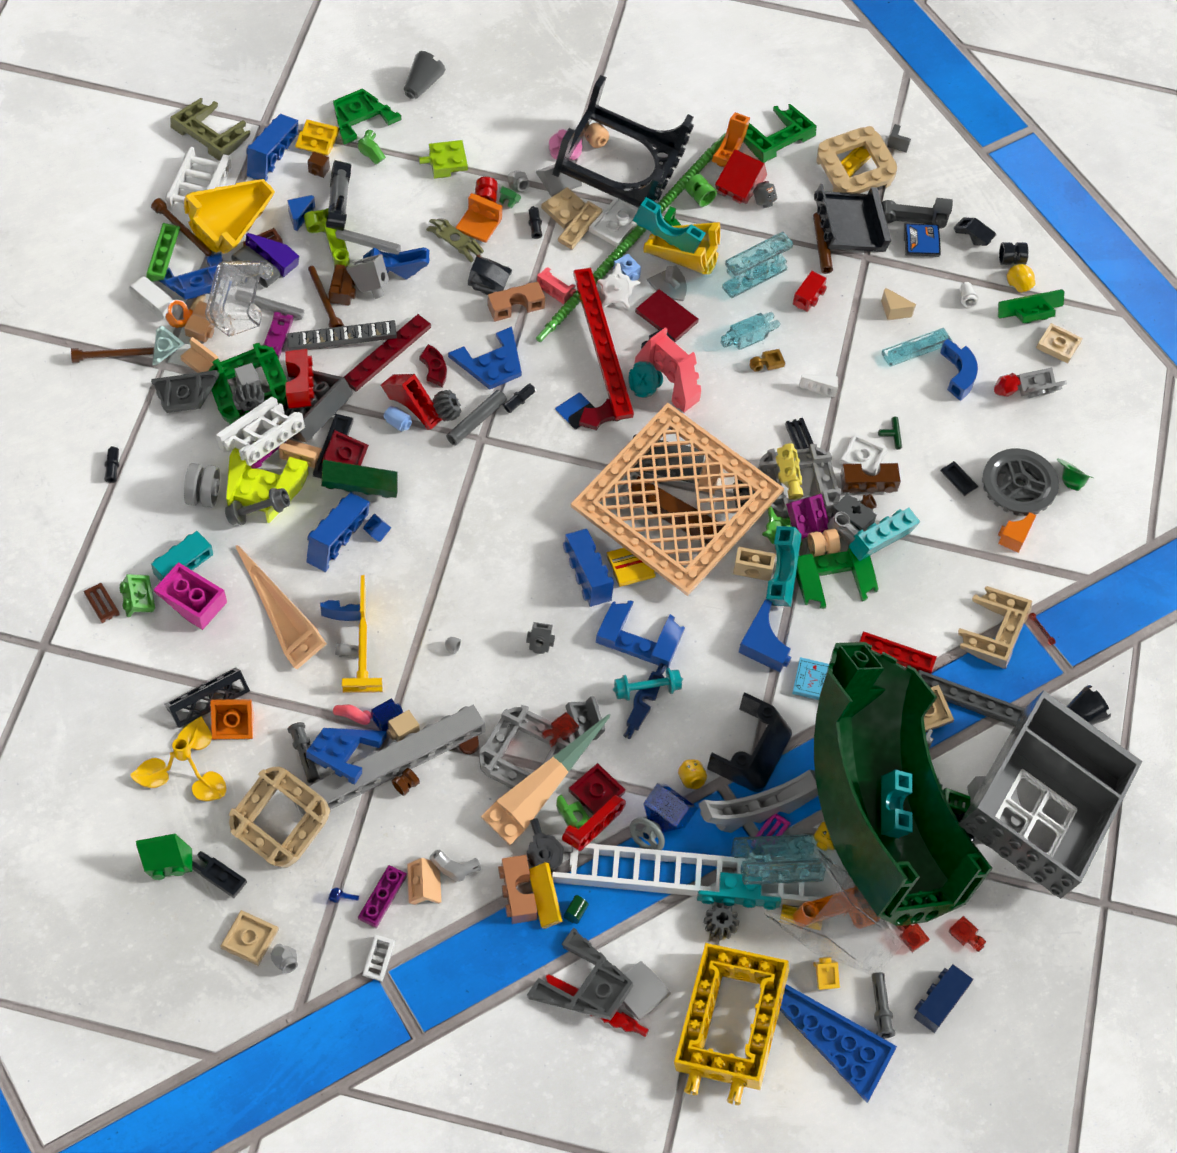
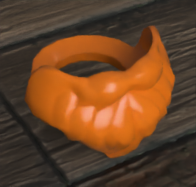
M175 300L169 304L167 308L168 313H166L165 318L172 327L182 328L185 327L188 319L193 314V310L188 309L184 302ZM177 304L182 307L183 320H176L171 312L173 305Z

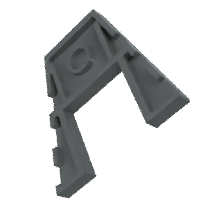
M573 928L562 943L563 948L594 964L595 967L574 997L540 978L532 986L527 997L530 1000L611 1020L633 988V982Z

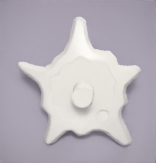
M616 263L613 273L609 274L606 279H599L597 281L602 286L601 292L605 296L602 303L603 309L613 302H622L626 309L629 310L628 297L632 294V289L640 284V281H632L629 276L622 274L620 263Z

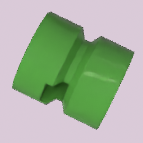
M701 174L690 178L685 185L686 192L691 197H694V200L701 207L709 205L717 195L715 188Z

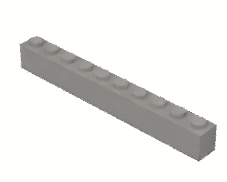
M474 704L469 707L465 706L457 713L447 715L435 724L426 725L417 733L408 734L399 742L390 743L381 751L372 752L365 759L352 762V765L362 767V775L355 785L349 783L348 778L345 776H337L334 771L332 775L316 780L309 787L326 800L331 810L401 775L402 771L406 768L413 769L484 733L485 722ZM295 803L298 811L303 817L306 811H304L303 808H301L299 805Z

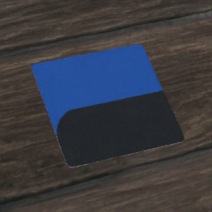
M579 392L557 406L555 410L576 430L581 427L579 422L584 408L595 407Z

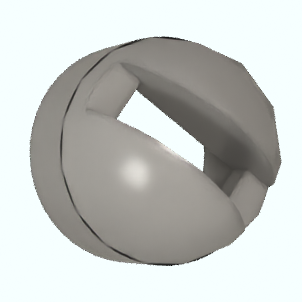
M449 637L445 641L446 649L456 654L460 648L461 639Z

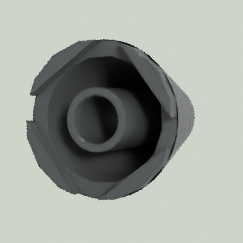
M419 51L415 55L404 86L405 95L410 99H417L446 70L440 60L436 61L433 59L434 55L431 53Z

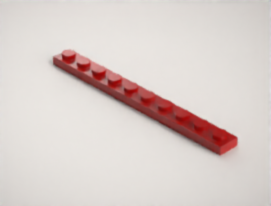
M591 268L574 270L573 276L615 420L633 418L634 412Z

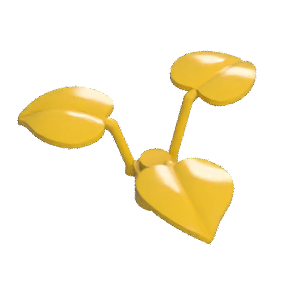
M199 717L189 723L179 733L177 739L173 741V752H170L167 767L162 759L151 758L140 764L130 774L131 778L139 785L147 788H157L169 780L167 771L171 769L174 758L180 761L188 760L196 777L199 779L192 785V793L198 800L213 801L221 799L226 794V783L223 777L213 771H208L201 777L191 758V748L202 750L212 740L211 731L203 717Z

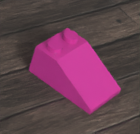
M179 562L154 588V592L187 621L202 630L227 603L225 591Z

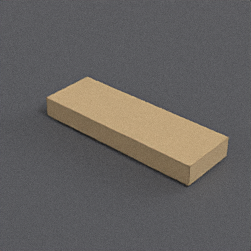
M587 201L559 236L558 242L573 250L589 230V226L602 213V209Z

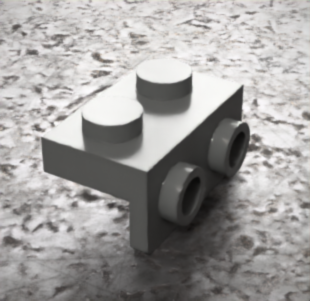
M590 696L586 702H568L565 705L576 739L602 719L594 696ZM605 724L593 740H597L605 732Z

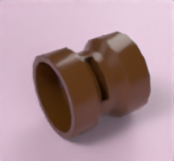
M410 768L402 771L400 777L396 776L391 780L394 788L402 796H405L411 787H416L420 784L419 778Z

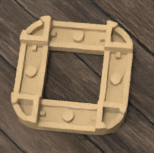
M872 126L858 128L834 136L819 144L817 164H821L833 185V192L860 194L870 190L871 187L884 185L887 188L895 179L897 164L883 139ZM862 146L863 149H867L877 168L849 178L837 155Z
M271 767L266 770L263 769L258 773L260 777L235 809H231L229 813L230 832L268 863L288 868L299 860L326 824L330 808L321 795L291 772L282 767ZM277 790L306 811L282 845L253 823Z

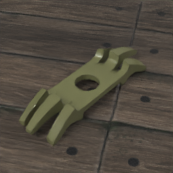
M442 218L429 220L435 226H428L426 230L433 232L438 238L441 237L455 247L471 263L473 258L468 250L476 256L484 252L475 239L472 240L452 226L448 220ZM456 234L460 236V239L453 241L450 239V236Z

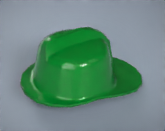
M1057 458V461L1064 466L1062 480L1068 488L1079 491L1085 486L1090 477L1094 478L1069 462Z

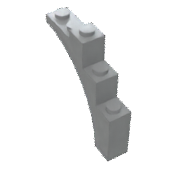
M808 770L782 785L755 795L726 801L704 800L699 803L700 814L706 822L716 824L721 831L729 833L734 832L749 821L762 823L779 811L790 814L818 796L815 771Z

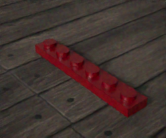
M419 314L413 317L396 332L397 338L386 340L344 376L349 387L357 392L431 328V323Z

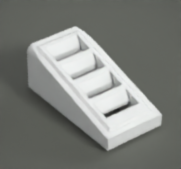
M802 374L799 387L826 396L836 397L838 377Z
M374 935L362 976L383 982L396 943L395 940ZM378 943L389 946L388 950L377 947ZM377 951L386 954V957H379L374 955V953ZM372 959L384 962L383 966L371 963ZM371 967L381 970V973L376 974L370 972L369 968Z

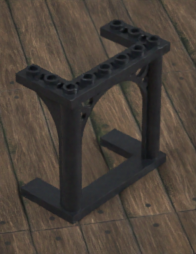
M600 75L594 85L588 108L575 130L569 128L562 139L552 175L559 177L563 173L638 208L646 197L654 202L655 200L659 201L663 192L661 189L665 190L668 184L667 178L671 179L674 172L673 167L677 168L680 161L679 157L682 158L686 150L683 146H686L690 136L688 134H691L694 124H692L694 116L687 114L684 122L671 130H654L599 106L607 78ZM594 120L641 142L652 154L655 168L653 173L643 181L621 183L573 163L569 159L589 124ZM658 153H665V154H667L668 156H667V157H659L657 154H658Z

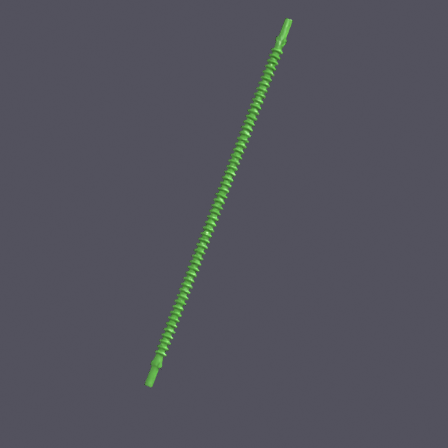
M726 133L701 155L696 163L688 169L685 175L657 203L661 206V214L685 189L689 179L699 174L707 163L713 159V155L721 146ZM637 225L623 242L617 246V249H614V252L594 271L593 277L596 285L597 281L602 279L614 266V261L623 257V254L646 232L644 227ZM578 290L558 310V313H555L552 320L545 325V328L536 337L538 342H542L550 332L556 329L557 325L564 321V318H567V315L576 308V305H579L581 300Z

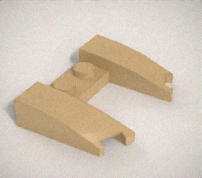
M986 586L985 591L987 593L982 597L975 594L972 601L1005 616L995 640L959 628L958 635L963 636V643H960V648L977 658L1006 669L1021 629L1031 611L1032 600Z

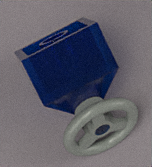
M657 783L643 803L647 819L636 818L631 822V836L637 845L643 849L662 850L665 845L662 832L685 828L698 807L667 784ZM637 824L645 825L642 830L636 829ZM639 837H643L650 845L644 843ZM656 837H658V844L654 840Z

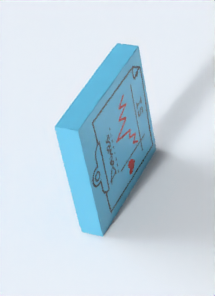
M800 657L792 694L819 700L829 664Z

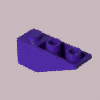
M251 233L246 234L245 244L273 264L283 278L298 266L300 256L288 245Z

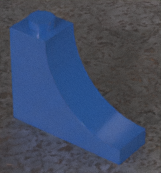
M765 599L740 643L738 653L781 672L783 667L787 668L792 657L789 656L791 648L784 645L773 633L769 623L772 602Z

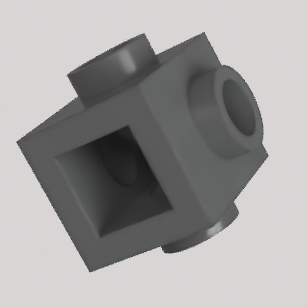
M533 622L531 632L528 631L526 643H530L529 650H533L537 654L549 652V648L554 646L555 635H552L553 625Z

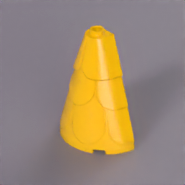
M264 179L191 192L184 198L185 214L189 215L190 221L188 223L196 237L210 250L216 253L220 251L222 254H225L237 247L255 220L261 216L275 191Z

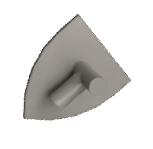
M676 265L673 267L667 266L665 271L647 279L656 291L660 289L673 300L684 301L687 284L685 277Z

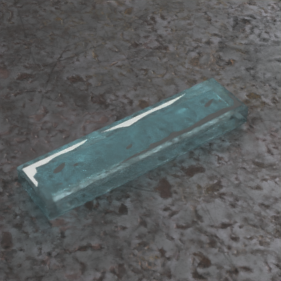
M941 328L883 349L881 354L891 367L940 349L945 340L949 339L952 341L946 330Z

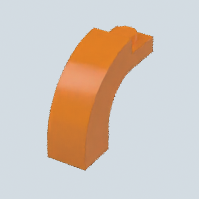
M736 112L731 116L723 142L713 155L712 162L718 166L725 167L734 149L740 151L750 117Z

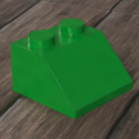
M176 833L136 841L144 872L151 878L162 880L167 876H183L185 873L192 872V848Z

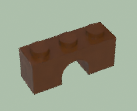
M880 463L877 475L875 476L865 474L862 470V464H843L840 473L843 493L898 492L901 482L898 463Z

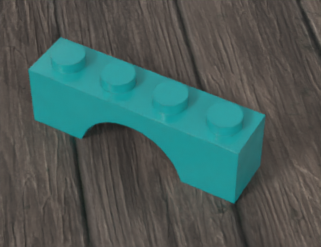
M647 197L632 220L638 226L649 230L653 235L664 239L668 244L677 247L681 251L693 254L706 234L692 224L685 228H675L669 225L662 217L661 206Z
M777 526L774 541L777 557L776 570L773 578L768 581L766 599L772 602V606L791 607L802 535L796 527Z

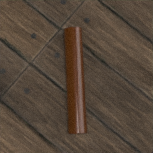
M816 212L813 214L820 268L822 273L828 274L833 271L831 252L824 241L823 228L820 226V216Z

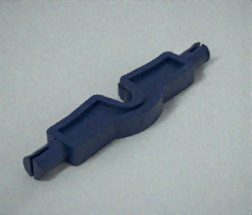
M660 663L656 672L652 671L648 680L664 678L663 674L667 666ZM660 687L637 691L633 701V710L626 723L628 727L623 735L625 738L627 736L628 739L632 738L634 731L640 729L651 710V707L642 700L655 701Z

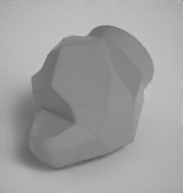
M513 171L509 173L508 183L512 190L524 192L529 188V181L525 172Z
M282 944L274 946L271 952V959L275 966L285 974L294 971L298 966L296 950Z

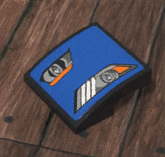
M904 223L905 256L940 257L939 225Z

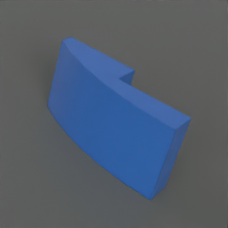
M327 600L320 603L321 616L340 621L361 620L360 604H348L340 607L339 600Z

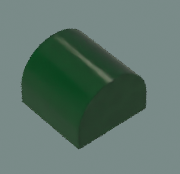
M575 895L564 914V919L578 924L589 906L588 902L582 897Z

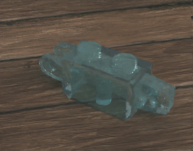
M773 312L764 315L758 313L731 325L730 330L721 337L720 343L724 348L735 345L741 350L766 339L769 332L777 329L781 324L779 320L770 322L775 317Z

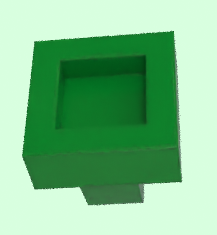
M502 186L499 202L503 205L505 200H509L508 207L513 208L516 202L519 203L521 196Z

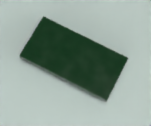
M323 460L321 486L327 489H341L346 492L354 491L365 495L373 494L384 498H396L398 493V472Z

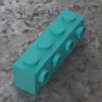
M910 508L903 511L899 509L892 517L886 516L879 524L873 523L865 532L861 530L854 535L855 539L848 547L857 559L861 561L910 534L920 523V520Z

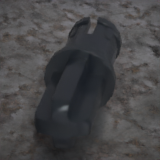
M531 206L528 210L530 219L528 224L531 227L532 238L539 239L542 237V220L540 219L538 207Z
M529 383L519 392H515L514 396L503 404L504 409L508 413H512L514 409L520 404H524L525 400L535 393V387Z
M114 446L108 449L107 461L104 463L106 467L104 480L108 483H115L117 481V469L120 466L118 462L119 448Z

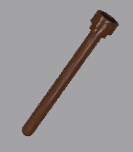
M157 198L152 202V210L157 214H163L173 225L179 226L180 231L206 256H211L212 251L167 209L166 203L161 198Z
M309 266L308 271L330 319L329 328L344 326L342 320L335 315L315 267Z
M154 347L83 351L79 350V348H71L72 363H80V361L87 358L154 354Z

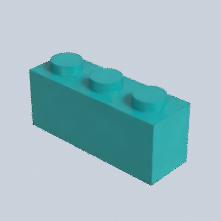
M198 531L189 534L182 542L172 546L167 553L157 557L151 563L153 574L162 581L178 562L190 570H194L213 556L212 545Z

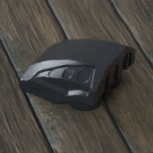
M477 255L470 270L468 285L486 295L503 291L509 276L512 274V269Z

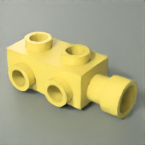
M788 443L783 445V447L777 448L776 462L780 467L778 477L780 482L789 488L787 491L788 498L790 500H797L803 497V490L800 487L802 485L799 467L800 460L794 444Z

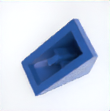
M312 195L287 200L288 212L295 231H298L305 222V213L315 209V198Z

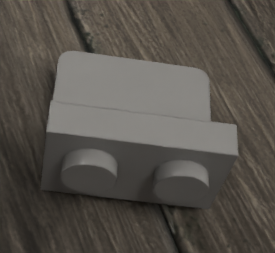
M1052 367L1016 375L1021 382L1019 385L1021 396L1028 395V398L1036 397L1043 393H1054L1061 390L1062 386L1067 384L1066 380L1055 382Z

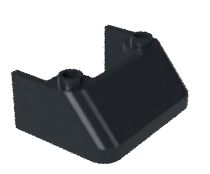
M744 692L739 710L758 718L761 722L767 724V727L752 755L739 751L729 761L712 752L707 769L753 792H760L765 789L791 739L792 730L773 705Z

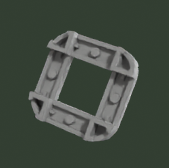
M810 444L809 448L797 449L800 469L812 467L819 494L822 493L826 513L832 512L833 507L839 502L841 488H838L831 463V453H827L825 450L817 447V444ZM774 448L769 449L760 459L758 469L782 486L778 477L780 467L776 462V455L778 453L775 452ZM783 492L770 507L773 508L777 517L788 518L789 514L786 504L796 500H790Z
M525 705L509 710L505 709L492 734L480 749V769L488 777L513 788L531 774L501 759L518 730L553 746L545 758L544 764L574 741L569 727L566 725L561 727L528 711L529 707Z

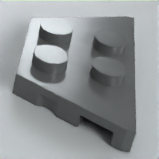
M216 370L155 378L151 379V382L155 386L156 394L161 400L163 410L166 413L201 409L218 379L219 373Z

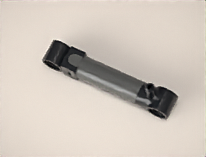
M337 160L333 162L329 209L326 221L327 228L344 231L347 218L348 184L351 176L350 163Z

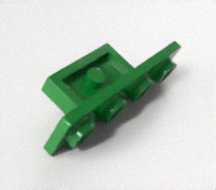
M1060 289L999 301L998 317L1001 319L1016 316L1022 323H1031L1032 321L1047 320L1048 318L1055 317L1056 310L1054 308L1064 305L1065 291Z

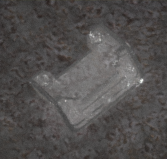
M224 261L219 263L205 310L207 320L228 337L259 327L262 312L253 303L260 277L263 279L271 278L274 266L267 261Z

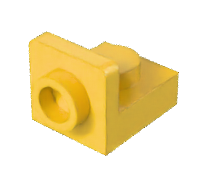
M831 957L819 958V962H813V966L816 967L817 989L840 988L838 962L831 960Z

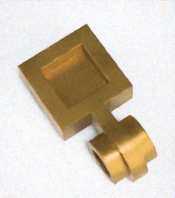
M780 349L763 352L762 358L758 356L750 359L749 364L750 368L757 372L763 369V365L766 366L767 370L782 368L785 366V360Z

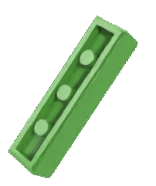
M167 223L162 224L146 273V278L151 282L164 280L180 231L179 226Z

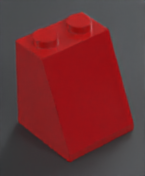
M734 149L715 183L717 192L722 196L728 195L739 204L742 202L747 204L754 195L753 190L756 184L763 182L767 176L765 163Z

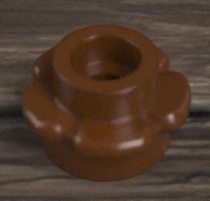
M871 494L863 495L861 504L872 510L877 507L876 501Z

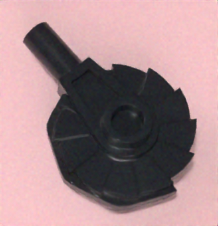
M538 818L530 820L534 836L533 842H530L527 850V861L533 867L544 862L549 863L552 873L563 862V846L554 836L542 833Z

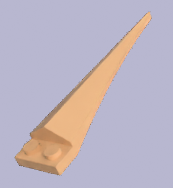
M236 545V549L267 611L283 653L294 668H300L327 643L319 634L318 629L245 551Z

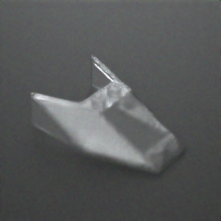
M816 848L814 850L816 856L837 888L832 898L809 925L790 920L766 910L764 915L817 955L831 957L833 961L870 975L881 972L903 943L889 922L876 915L849 874Z

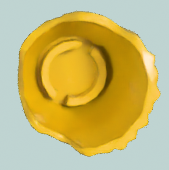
M1025 264L1014 265L1006 274L1008 284L1014 286L1018 292L1029 291L1036 284L1032 269Z

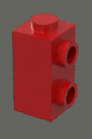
M811 270L796 291L793 305L806 312L811 307H815L819 300L818 297L820 295L823 296L827 289L825 285L827 278Z

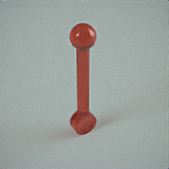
M1033 612L1030 613L1029 618L1031 620H1034V622L1037 624L1040 630L1047 637L1049 644H1055V639L1051 637L1045 630V628L1041 625V623L1036 618V614Z

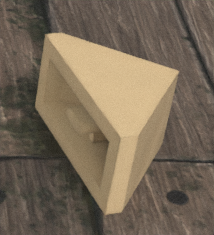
M887 288L884 289L881 302L887 320L910 318L913 316L916 307L915 303Z

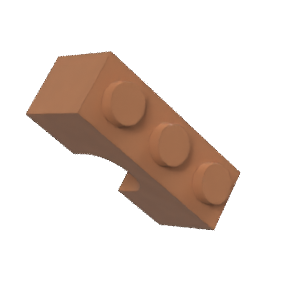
M539 282L527 283L519 287H512L488 294L487 306L494 322L511 318L512 305L514 304L523 305L528 313L545 309V296Z
M527 856L502 858L498 871L500 879L504 878L505 885L502 886L503 898L508 900V905H505L507 918L511 917L512 924L537 920L534 893L522 894L516 889L520 883L529 882L530 880Z

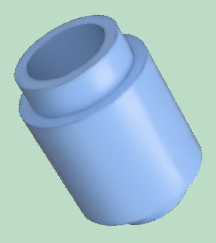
M390 406L384 413L386 422L401 432L408 430L412 424L411 416L398 407Z

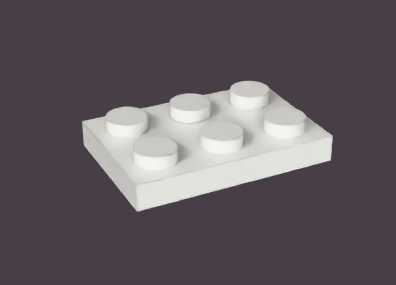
M615 198L589 226V232L617 247L637 226V223L632 220L639 208Z

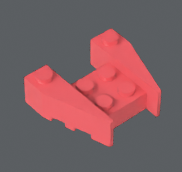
M667 328L662 329L644 345L635 357V363L640 361L650 362L656 370L661 371L670 382L674 383L672 403L676 408L686 412L700 401L701 386L697 385L699 374L695 372L694 365L697 364L694 352L688 355L667 336Z

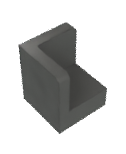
M894 124L888 147L907 153L911 139L899 135L901 126Z

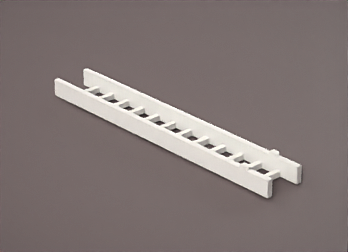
M558 840L563 846V852H571L570 867L572 868L571 873L553 872L552 876L553 883L697 896L699 890L719 892V879L722 867L737 868V874H743V869L758 870V875L762 876L761 896L781 897L782 905L795 907L801 906L807 901L811 902L822 898L804 896L805 875L821 876L823 866L591 843L579 851L566 842ZM578 853L593 855L592 875L576 874ZM599 855L614 857L612 877L597 876ZM619 857L635 859L633 879L618 878ZM640 859L655 860L654 881L638 880ZM660 861L676 862L674 883L659 882ZM681 863L696 864L695 885L680 884ZM702 865L717 866L716 887L700 886ZM763 871L778 872V893L763 892ZM784 873H790V875L799 874L798 895L783 894Z

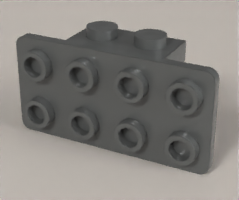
M677 445L667 446L668 454L678 453ZM680 445L681 453L691 452L690 446ZM664 446L654 447V454H665ZM651 449L647 452L646 455H652ZM705 455L695 456V463H703ZM692 456L681 457L682 464H692ZM679 457L668 458L669 465H679ZM665 458L655 459L656 466H666ZM652 459L642 460V467H653ZM639 462L633 468H640ZM696 467L697 475H700L702 467ZM683 468V476L694 475L693 468ZM669 469L670 477L680 476V469ZM656 470V474L667 477V470ZM643 471L646 473L654 474L653 471ZM681 480L695 484L694 480Z

